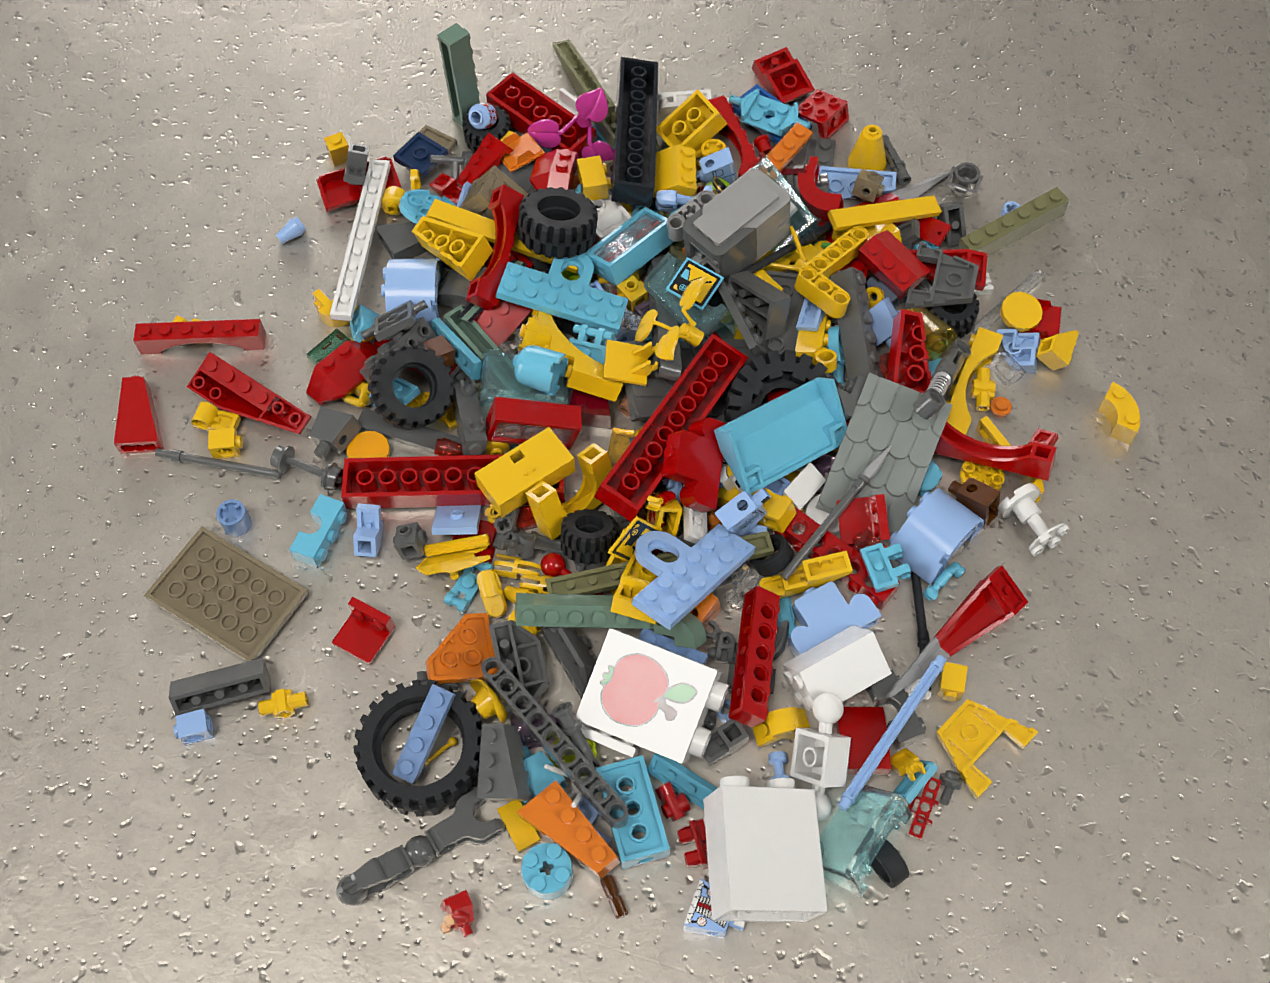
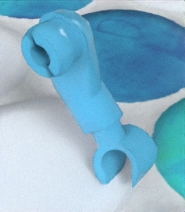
M952 562L933 581L934 584L929 585L923 592L924 597L931 601V598L935 600L938 596V590L946 585L954 574L956 578H960L965 572V568L960 566L958 562Z

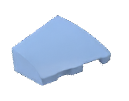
M997 329V333L1003 335L1001 342L1012 367L1022 372L1037 373L1038 358L1036 354L1040 345V333H1018L1017 329Z

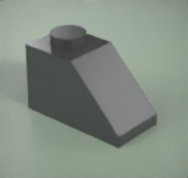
M957 201L941 203L939 206L942 213L937 216V220L952 226L944 241L947 247L959 245L960 239L966 236L963 203Z

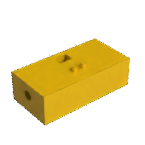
M550 427L474 474L477 486L502 518L528 502L525 493L542 480L553 486L575 472L576 469L574 457Z

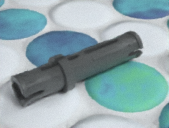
M883 135L885 154L890 164L891 172H897L896 177L900 185H907L912 178L906 170V164L898 156L888 135Z

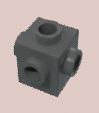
M418 522L397 526L393 543L402 560L424 556V546L428 538L426 531L422 530Z

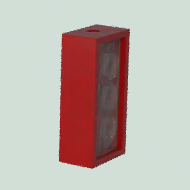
M495 396L486 417L487 441L520 445L550 427L567 450H571L582 430L581 406Z

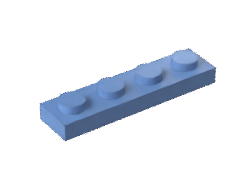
M432 684L392 772L393 775L411 784L417 783L456 694Z

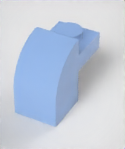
M358 504L356 507L357 529L353 535L354 556L377 557L381 548L384 531V520H381V506Z

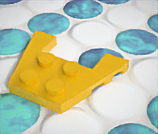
M967 699L937 730L935 735L974 798L978 799L992 784V781L973 764L1002 733L1007 735L1020 748L1024 749L1037 735L1038 731L1032 727L1027 728L1020 725L1018 721L1012 718L1007 719L996 714V711Z

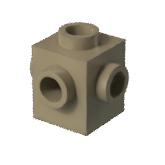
M862 169L856 178L851 194L860 197L863 201L874 203L876 197H881L885 185H882L884 177L880 176L877 172Z

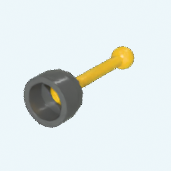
M450 737L448 743L426 760L417 782L424 777L426 765L450 746L457 744L455 737Z

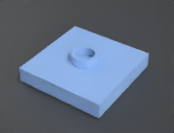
M481 505L437 506L432 525V535L477 534L482 512Z

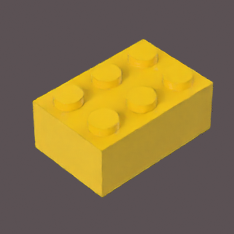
M697 89L657 126L656 132L669 147L680 145L698 151L702 144L715 136L727 125V122Z

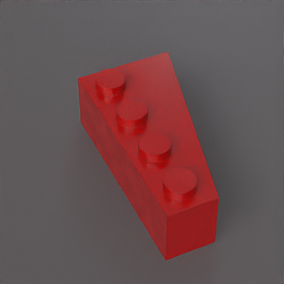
M901 309L893 319L887 380L924 394L931 383L932 376L928 367L929 355L925 346L926 335L922 313Z

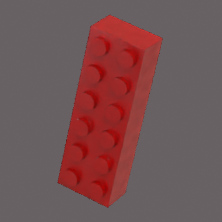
M513 72L486 93L487 103L493 104L494 107L499 106L501 110L504 109L509 114L511 126L523 135L528 133L527 130L531 124L544 119L557 122L559 130H562L575 116ZM575 121L560 135V143L551 149L552 151L568 149L577 152L579 159L583 158L582 149L589 146L588 128L580 127ZM591 127L592 144L597 141L596 129Z

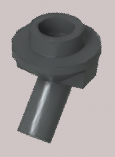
M946 770L945 773L940 774L939 780L942 781L941 785L945 786L939 800L943 805L949 804L954 789L960 790L964 783V779L960 778V773Z

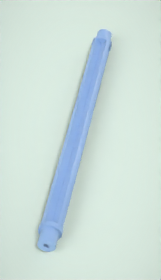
M937 655L935 660L930 662L927 671L846 791L842 793L841 799L837 804L841 810L847 811L850 805L855 803L856 797L939 673L943 671V666L947 662L943 656Z

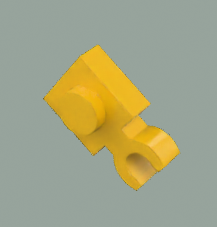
M906 747L890 756L891 769L898 775L903 776L907 774L909 780L914 781L916 780L914 773L921 772L926 774L924 765L920 762L918 756Z

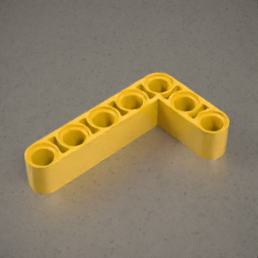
M861 226L851 228L804 264L798 271L794 285L795 290L829 316L842 318L849 305L850 295L829 278L858 256L859 249L867 242L868 231Z

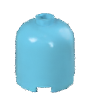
M529 345L523 348L519 354L515 355L512 365L514 366L515 377L518 382L554 396L560 389V385H557L560 376L564 377L568 358H565L566 354L537 345Z

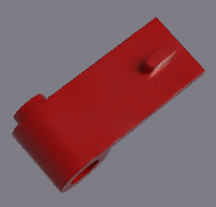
M933 217L916 219L920 222L919 239L937 247H940L952 228L951 225ZM908 221L895 222L893 224L898 227Z

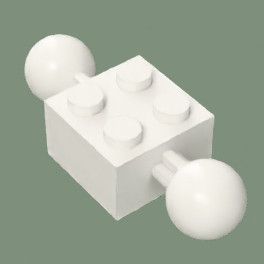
M829 692L818 695L812 705L813 714L819 721V728H796L790 774L791 777L812 783V790L815 792L818 822L825 820L832 811V802L825 793V787H845L851 737L832 732L833 723L842 717L844 706L837 695Z

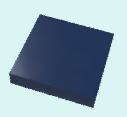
M418 131L393 155L395 162L408 170L417 169L420 177L424 179L439 164L430 163V155L447 156L448 149Z

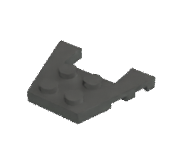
M919 241L916 257L921 262L937 264L931 292L909 288L905 308L972 303L979 265L957 256L950 257L943 254V250L938 248L935 250L927 247L926 243Z

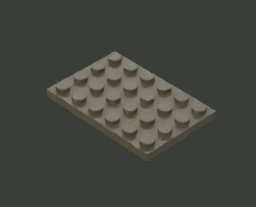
M201 526L144 596L147 600L247 662L259 658L309 592L301 585Z

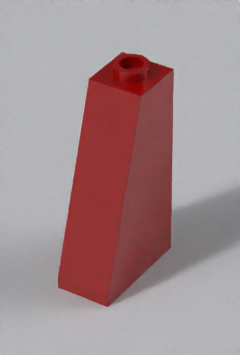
M143 376L122 378L114 445L120 454L155 452L157 448L164 449L151 390Z

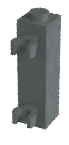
M460 380L459 385H454L453 387L455 394L452 397V404L463 455H485L487 436L475 380H471V384H464V381Z

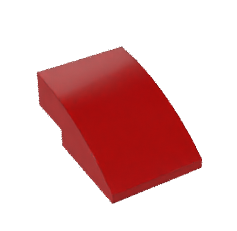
M787 47L756 59L753 62L752 70L768 93L784 104L815 91L798 59H793Z
M844 707L842 717L836 722V733L851 737L847 775H856L887 730L883 707ZM890 749L872 775H889L891 771Z

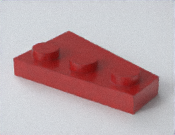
M488 133L476 152L471 156L470 161L460 173L456 182L461 186L467 181L472 184L494 165L497 167L501 163L500 159L506 153L509 155L514 150Z

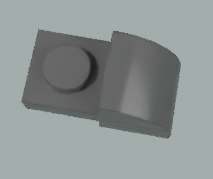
M731 719L716 728V732L711 735L703 755L708 766L713 765L727 755L731 756L749 740V735L742 724Z

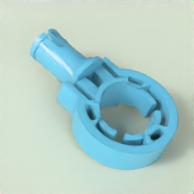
M833 326L828 330V349L835 351L837 354V368L831 375L838 382L836 387L845 385L844 368L846 365L840 327Z

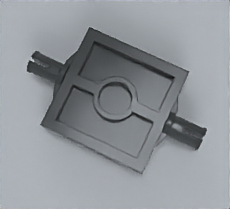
M410 300L374 318V324L362 331L361 335L364 340L373 335L378 342L389 340L395 336V333L412 328L416 323L415 315L428 308L425 300L415 305Z

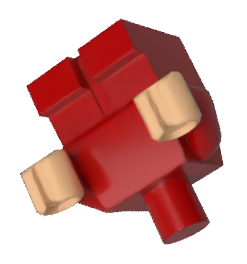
M467 890L443 899L440 907L442 912L446 911L447 915L440 926L442 933L446 934L452 930L451 928H454L456 932L461 930L464 938L471 936L473 931L470 925L474 922V914Z

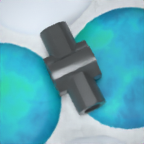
M519 508L495 520L494 527L497 529V534L492 545L495 549L506 551L501 549L502 541L511 540L512 534L519 532V529L516 527V521L520 513Z

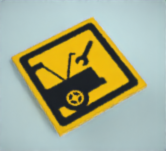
M636 516L612 545L608 553L627 562L632 554L635 553L636 542L641 535L651 531L662 530Z

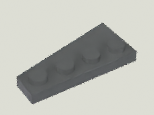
M723 280L718 290L749 350L756 356H765L767 350L763 345L764 343L759 334L756 333L752 320L745 314L744 311L746 309L743 303L737 300L735 288L731 283L727 284Z

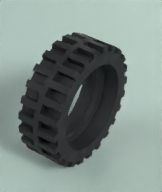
M412 680V686L404 687L403 683L396 685L397 691L391 694L386 690L381 694L383 699L378 704L373 701L369 705L370 714L368 716L362 715L360 722L363 727L361 730L356 729L355 732L358 745H354V754L357 757L356 765L363 780L378 800L383 801L385 806L391 810L393 807L397 808L400 814L408 815V811L414 812L416 817H424L425 811H431L433 815L441 814L439 808L448 805L451 810L455 807V800L467 794L471 786L475 788L478 786L483 723L474 704L471 701L468 702L460 690L455 693L451 685L446 683L443 684L442 688L456 694L447 716L458 726L463 744L461 757L456 766L446 776L434 783L423 786H408L395 780L387 772L383 764L381 750L387 733L404 717L420 712L432 684L437 685L436 680H428L427 685H421L419 680Z

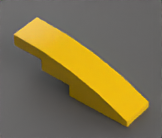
M847 551L802 561V565L797 567L787 581L778 574L758 579V585L779 595L781 599L805 592L812 587L816 588L830 581H835L853 573Z

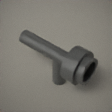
M463 151L461 157L430 155V163L452 164L451 177L457 180L459 177V165H461L463 171L473 154L472 152Z

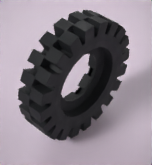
M778 350L767 352L765 356L759 355L752 359L748 365L746 364L730 384V389L726 393L724 404H727L723 411L724 421L731 422L760 407L765 395L774 389L786 388L793 390L817 377L834 379L836 386L838 382L833 375L829 377L825 375L824 372L828 368L821 362L817 365L812 364L813 357L803 353L800 357H797L796 351L785 350L782 354H779Z

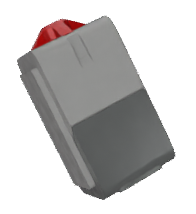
M751 169L718 195L710 190L701 191L670 215L667 219L668 237L675 242L684 240L685 258L688 257L700 263L707 257L721 271V276L725 280L729 278V275L736 274L754 264L789 235L790 194L762 171Z

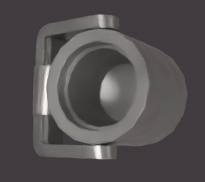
M969 162L960 163L956 167H952L946 187L951 189L958 197L975 196L983 176L980 175V170L975 164Z

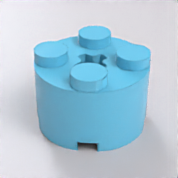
M539 844L530 849L523 857L521 872L530 893L544 900H554L567 892L573 880V868L569 855L558 844ZM545 868H549L551 870L550 875L546 876L544 872Z

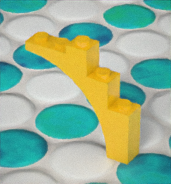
M533 309L532 318L529 317L526 325L522 324L519 336L522 337L521 346L537 345L566 354L565 358H568V366L564 377H567L566 387L616 402L623 382L603 379L604 365L580 351L567 340L558 329L551 314Z

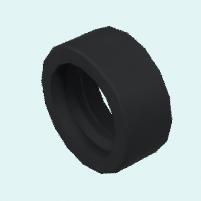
M770 535L774 552L777 551L775 555L768 559H765L767 557L765 556L749 560L759 575L764 577L776 575L783 571L793 559L794 551L783 535Z
M879 837L864 848V853L870 866L887 886L894 888L909 877V870L904 859L887 839Z

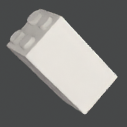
M855 625L782 664L785 670L783 673L784 678L790 686L792 685L795 691L793 697L799 706L805 707L808 711H812L815 698L822 693H833L843 702L892 674L873 631Z

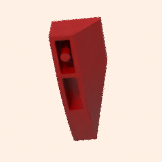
M211 352L208 353L186 386L222 410L296 434H301L312 418L309 414Z

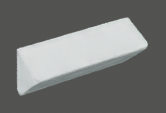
M809 463L784 490L783 495L791 498L794 506L801 510L823 486L826 479L813 464Z

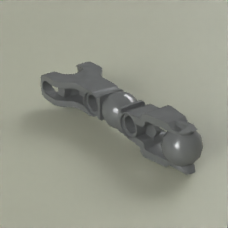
M474 789L461 796L455 805L454 813L425 831V836L418 835L412 837L405 847L400 845L377 858H372L352 874L345 875L337 885V898L347 906L359 905L365 898L389 889L391 885L414 872V867L427 866L435 855L438 858L466 842H471L475 845H485L499 837L505 831L506 826L498 818L481 822L474 817L475 811L486 802V799L477 798V789Z

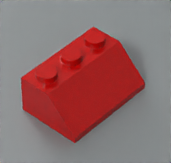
M888 230L874 235L858 252V259L900 300L908 295L909 288L914 289L931 274V271Z

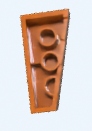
M555 780L518 810L517 813L522 820L530 824L552 842L558 844L575 860L602 879L620 861L577 806L572 808L571 804L573 801Z

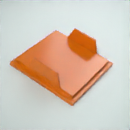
M514 132L503 139V143L514 151L509 155L506 153L500 160L512 173L545 154V152L529 133L519 136Z

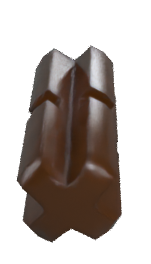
M613 876L603 877L600 879L606 897L610 899L608 901L615 918L620 919L628 914L621 895H618L619 890Z

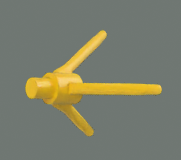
M790 226L800 259L796 261L795 265L771 263L770 266L798 272L808 260L803 253L794 227Z

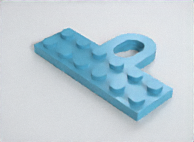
M585 253L580 256L575 255L574 258L563 257V259H557V257H554L548 274L508 262L496 293V298L580 324H587L596 329L605 328L618 335L628 298L589 287L594 264ZM568 266H576L580 278L574 281L567 280L561 275V272L566 270Z

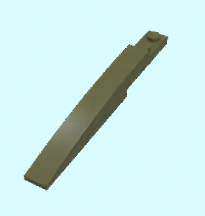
M569 39L552 43V47L578 96L602 87ZM602 87L608 102V113L604 120L593 122L614 151L616 105Z

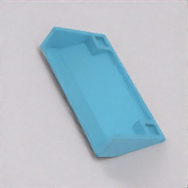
M817 377L715 429L714 433L719 449L742 490L752 494L839 447L846 432L847 424L835 380Z

